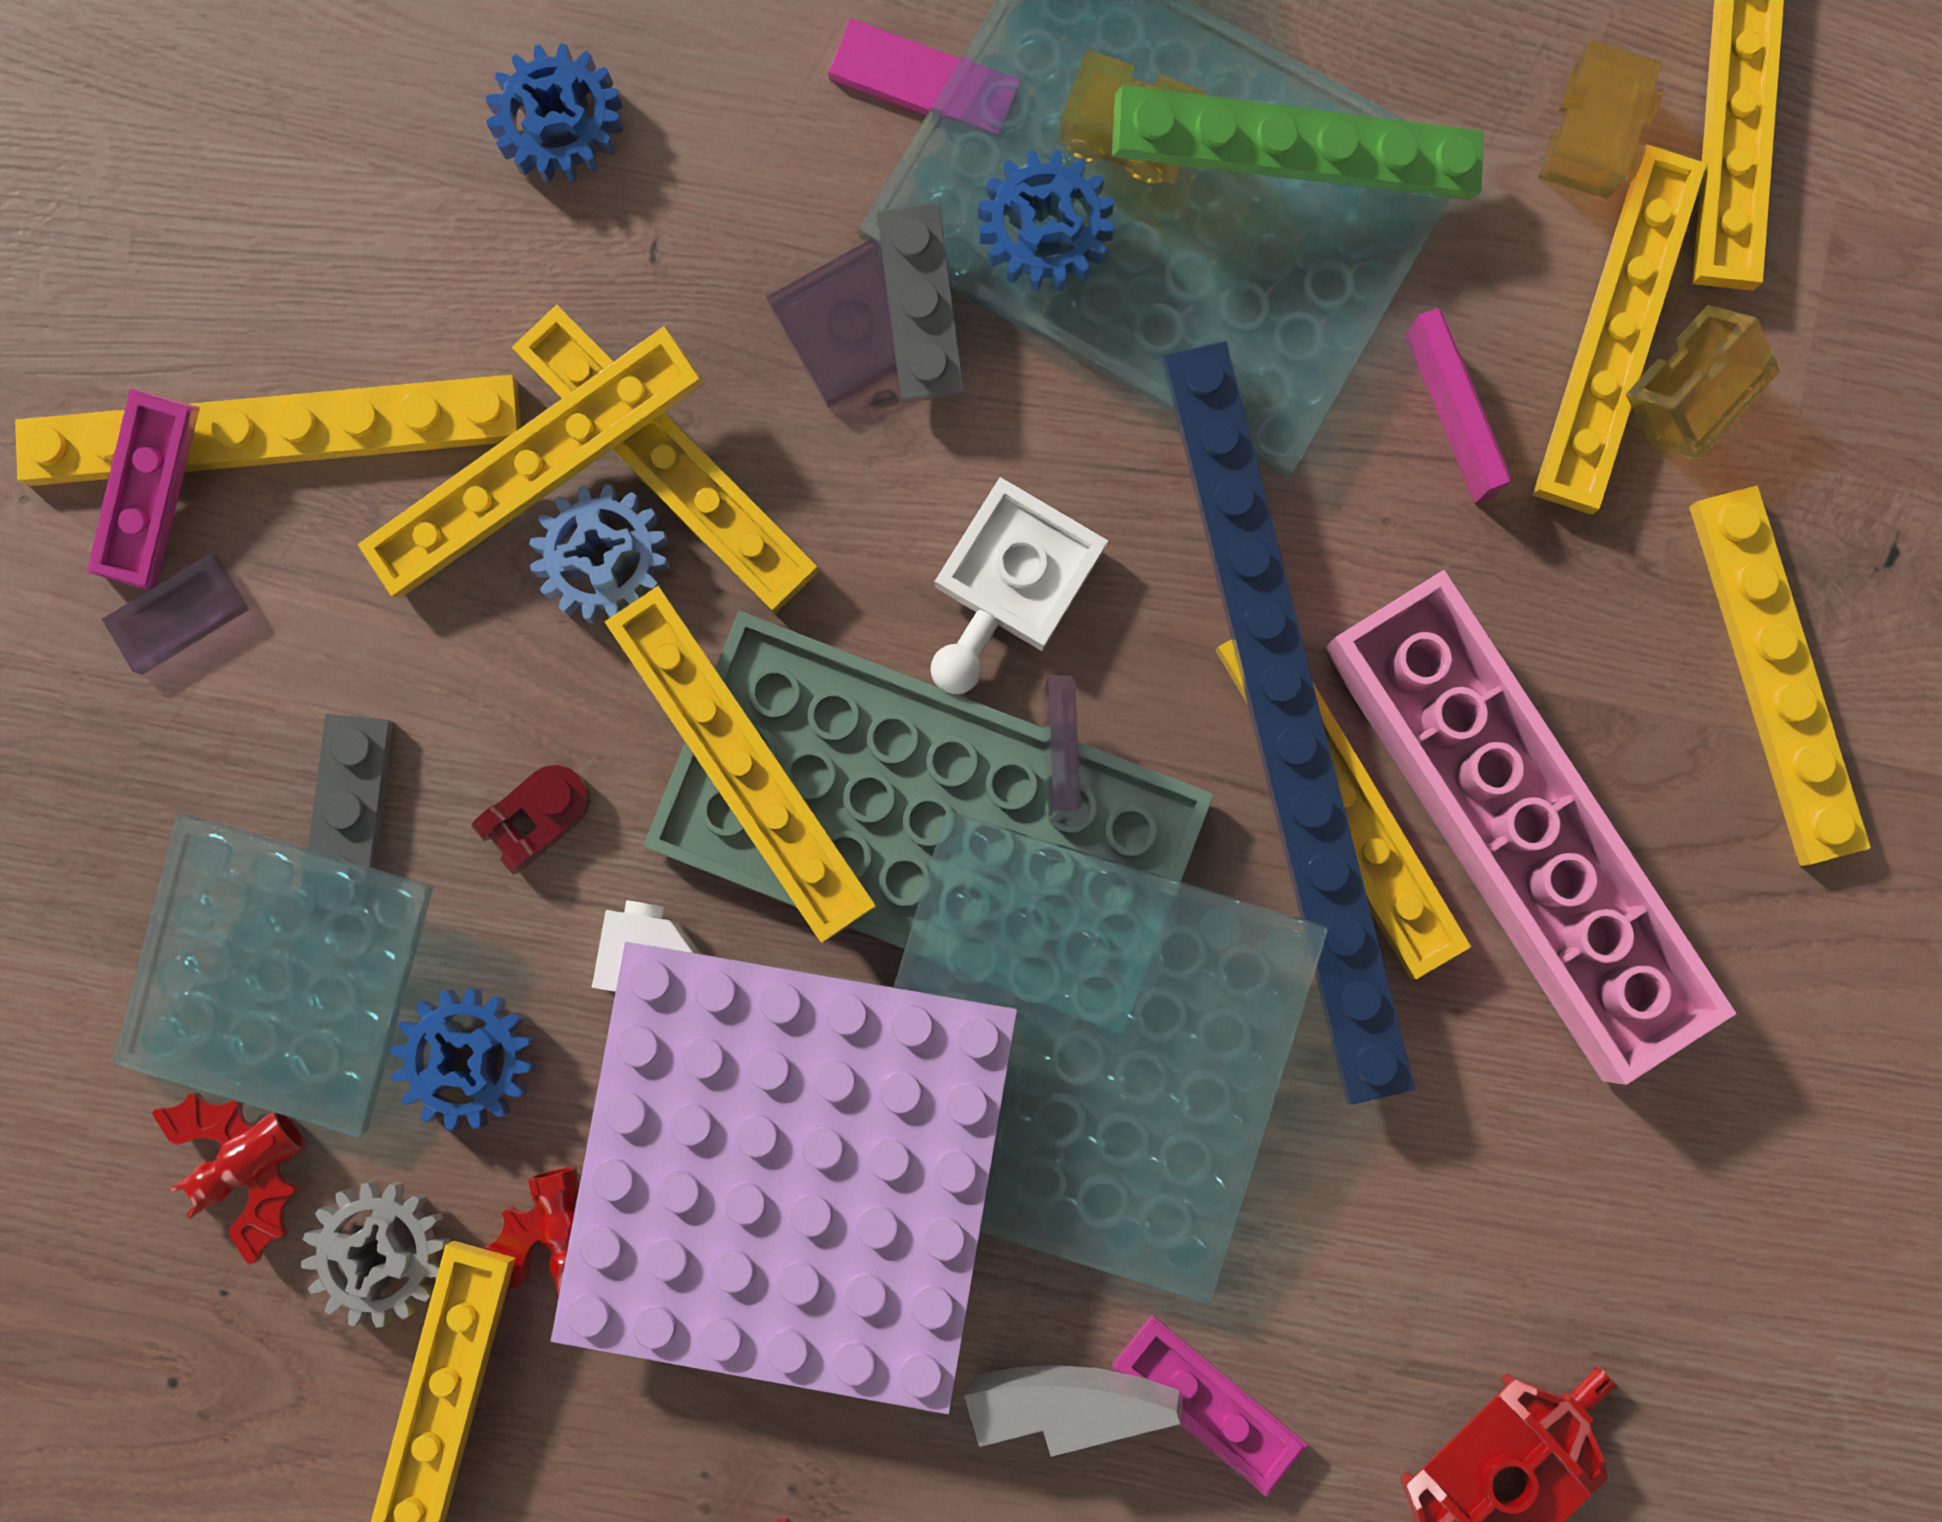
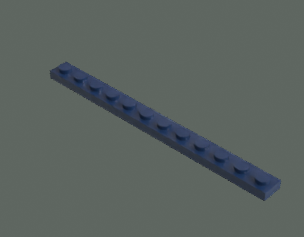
M1227 341L1167 354L1163 360L1166 378L1347 1104L1354 1105L1413 1091L1415 1086Z

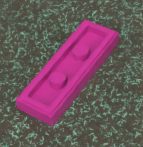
M852 18L849 19L828 71L829 80L998 142L1021 81Z
M1439 308L1418 315L1405 336L1474 504L1495 497L1510 482L1511 476L1444 314Z
M129 389L87 573L148 591L157 588L200 410L199 407L140 389Z
M1153 1314L1150 1315L1112 1363V1368L1116 1372L1143 1377L1180 1390L1183 1400L1180 1425L1266 1497H1268L1307 1447V1443Z

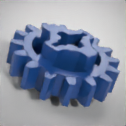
M561 43L555 57H547L541 44L534 46V61L526 63L517 54L511 57L516 72L512 76L497 72L494 76L502 94L486 96V102L492 113L495 114L486 120L487 126L493 137L499 138L496 145L505 160L514 158V163L519 172L525 176L537 166L542 180L546 183L551 182L555 170L563 169L569 182L576 181V166L582 163L592 172L597 171L599 168L594 155L598 150L613 155L616 149L608 133L623 132L624 128L620 115L616 113L617 110L623 107L618 90L611 88L613 81L606 67L595 70L596 66L592 56L587 51H584L573 61L567 44ZM588 92L594 98L593 118L589 117L585 111L588 105L586 99ZM518 109L522 110L526 116L521 123L524 129L522 135L518 133L517 129Z
M1034 150L1028 151L1027 167L1020 170L1015 163L1008 160L1004 163L1005 182L994 178H989L987 181L986 194L991 200L979 201L978 219L986 222L979 227V242L985 245L994 244L988 253V262L992 267L1000 265L1005 261L1009 264L1007 269L1008 282L1014 283L1023 273L1030 276L1031 291L1038 292L1043 278H1052L1053 285L1057 291L1064 290L1065 276L1070 272L1082 282L1088 278L1089 266L1087 259L1102 264L1107 248L1102 242L1112 241L1115 223L1106 218L1113 213L1114 201L1110 197L1098 198L1103 191L1104 179L1101 175L1091 177L1088 180L1083 178L1085 160L1079 158L1070 168L1062 166L1061 151L1054 150L1050 157V162L1041 164ZM1076 199H1078L1086 212L1088 228L1083 225L1084 219L1074 213L1073 203ZM1004 215L1010 217L1009 223L1019 229L1018 240L1015 244L1005 229ZM1049 215L1057 219V222L1049 220L1043 227L1035 224V220L1043 222ZM1061 254V255L1055 256V257H1048V256H1052V255Z
M467 989L462 1003H460L459 997L454 990H444L440 992V1008L430 1001H420L416 1004V1008L422 1020L420 1022H400L399 1029L409 1039L406 1045L390 1047V1054L404 1059V1068L392 1073L391 1080L409 1082L411 1089L401 1099L404 1105L414 1104L419 1101L425 1104L420 1120L425 1123L431 1122L443 1113L445 1114V1130L452 1131L460 1129L466 1115L471 1127L476 1129L487 1125V1109L498 1118L504 1117L511 1112L505 1099L507 1095L519 1098L527 1094V1088L517 1079L519 1073L536 1070L535 1063L522 1059V1050L535 1044L534 1037L517 1036L515 1029L521 1025L525 1017L522 1013H514L504 1017L501 1013L505 1006V998L493 996L485 1005H482L481 989ZM458 1015L474 1016L486 1022L487 1025L476 1029L474 1032L465 1031L459 1022H454L452 1017ZM428 1042L431 1050L428 1067L424 1069V1050ZM471 1047L474 1054L467 1061L470 1069L457 1071L453 1063L459 1059L460 1054L456 1048ZM503 1048L504 1066L499 1077L495 1067L498 1051ZM452 1086L461 1087L468 1097L473 1096L475 1101L467 1103L457 1102L444 1097L440 1093Z

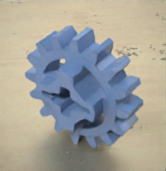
M607 484L602 489L600 498L594 499L585 485L578 488L579 502L570 505L563 497H557L555 502L561 512L558 517L554 519L541 514L538 518V521L548 531L546 538H531L529 543L536 552L544 556L543 559L537 560L530 565L531 571L537 577H550L540 588L543 595L551 600L563 594L560 599L559 609L564 614L571 616L582 606L583 618L590 624L596 623L600 610H605L611 618L622 610L621 606L628 603L631 604L639 599V595L644 589L651 591L659 586L652 577L654 571L661 572L670 568L668 560L656 554V550L669 545L668 537L663 531L649 532L659 521L652 509H648L637 515L641 504L639 498L630 492L619 503L617 492L612 485ZM604 516L619 518L630 524L635 531L629 532L627 528L615 531L608 526ZM577 525L578 527L569 542L563 544L568 533ZM605 543L610 550L604 553V564L596 566L590 558L595 557L597 554L596 545ZM638 564L632 577L623 585L622 580L630 567ZM572 577L574 580L583 577L587 578L595 588L596 594L577 590L565 578Z

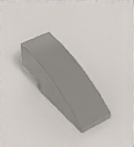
M1063 1365L1014 1367L973 1375L964 1394L979 1447L1043 1431L1051 1457L1179 1425L1183 1410V1400L1178 1389L1143 1377L1100 1368Z

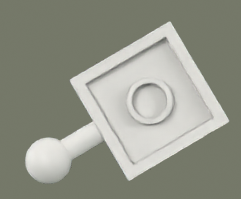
M1000 477L935 580L934 587L976 612L958 643L941 648L933 657L931 676L936 686L944 692L957 695L964 694L973 689L981 676L979 655L998 625L1043 651L1105 550L1108 540Z

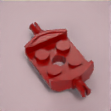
M1596 1365L1594 1370L1570 1394L1565 1392L1560 1396L1506 1373L1500 1379L1505 1387L1413 1477L1407 1471L1400 1477L1414 1522H1565L1608 1479L1605 1460L1590 1427L1594 1420L1588 1413L1618 1387L1616 1383L1609 1379V1376ZM1514 1466L1521 1468L1525 1475V1487L1521 1495L1511 1501L1497 1499L1494 1496L1492 1487L1496 1474L1505 1467Z

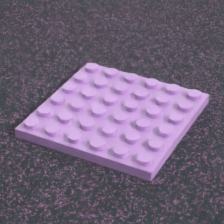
M625 942L551 1342L949 1414L1017 1009Z

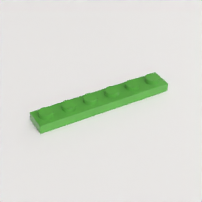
M1121 85L1115 93L1112 157L1471 200L1482 193L1484 131Z

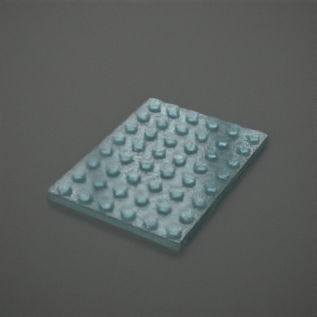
M996 0L858 228L859 237L881 249L877 212L939 203L952 290L1175 414L1163 365L1164 356L1227 341L1256 460L1290 478L1449 202L1450 197L1112 157L1115 93L1121 85L1407 120L1187 0ZM1034 150L1041 164L1050 162V157L1054 150L1061 151L1062 166L1070 168L1079 158L1085 160L1083 178L1088 180L1091 177L1101 175L1104 179L1103 191L1098 198L1110 197L1114 201L1113 213L1106 218L1115 223L1112 241L1102 242L1107 248L1102 264L1087 259L1089 266L1088 278L1082 282L1070 272L1065 276L1064 290L1057 291L1053 285L1052 278H1043L1038 292L1031 291L1030 276L1023 273L1014 283L1008 282L1007 269L1009 264L1005 261L1000 265L992 267L988 262V253L994 244L985 245L979 242V227L986 223L978 219L979 201L991 200L986 194L987 181L989 178H994L1005 182L1004 163L1008 160L1015 163L1020 170L1027 167L1028 151ZM1076 199L1073 203L1074 213L1084 219L1083 225L1088 228L1086 212L1078 199ZM1004 215L1005 229L1015 244L1018 240L1019 229L1009 223L1010 217ZM1049 215L1043 222L1035 220V224L1043 227L1049 220L1057 222V219ZM1061 254L1052 255V256H1048V257H1055V256H1059V255H1061Z

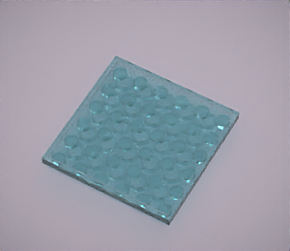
M947 811L893 988L1017 1009L980 1232L1211 1304L1328 928L1322 924Z

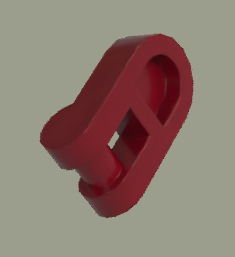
M561 765L544 766L532 773L500 802L481 813L474 820L471 827L483 841L492 840L503 853L500 861L512 875H515L534 862L581 821L587 813L591 801L589 787L582 776L568 767ZM526 812L538 827L523 838L511 823Z

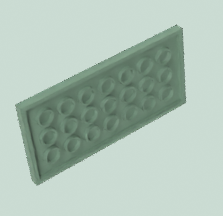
M738 611L715 669L877 906L848 927L1123 1035L1214 794L957 694L944 692L931 684ZM685 742L643 847L797 907Z

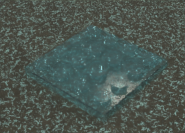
M188 813L176 816L112 1064L359 1138L368 1131L434 886Z

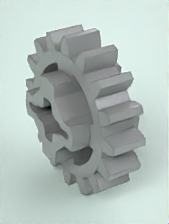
M377 1180L361 1184L360 1198L351 1188L335 1194L339 1209L328 1205L316 1211L315 1215L324 1225V1228L312 1230L304 1234L303 1240L317 1248L316 1255L301 1261V1268L308 1270L317 1269L320 1278L310 1285L308 1291L310 1294H316L327 1290L331 1295L324 1310L327 1314L331 1315L346 1306L350 1308L348 1325L356 1326L364 1322L369 1312H371L373 1323L378 1328L392 1321L393 1309L403 1320L416 1313V1302L413 1297L424 1302L431 1299L434 1286L428 1281V1278L437 1277L441 1261L435 1259L436 1252L444 1249L445 1245L451 1241L450 1238L434 1237L432 1229L444 1217L441 1213L432 1214L427 1217L424 1216L421 1212L427 1199L424 1193L414 1195L406 1201L403 1199L404 1183L397 1181L389 1184L383 1195H381V1188ZM373 1209L372 1215L366 1217L362 1230L343 1229L356 1214L364 1210ZM404 1224L410 1229L416 1245L412 1244L404 1229ZM378 1240L377 1252L386 1255V1262L375 1266L376 1255L366 1250L367 1244ZM338 1262L341 1265L346 1277L348 1278V1282L343 1277L339 1269ZM390 1276L399 1279L404 1276L410 1278L397 1293L380 1296L381 1290L386 1288Z

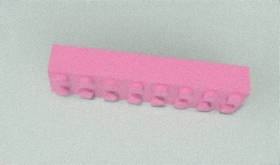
M1445 570L1336 636L1323 649L1328 660L1603 1082L1627 1085L1737 1014Z

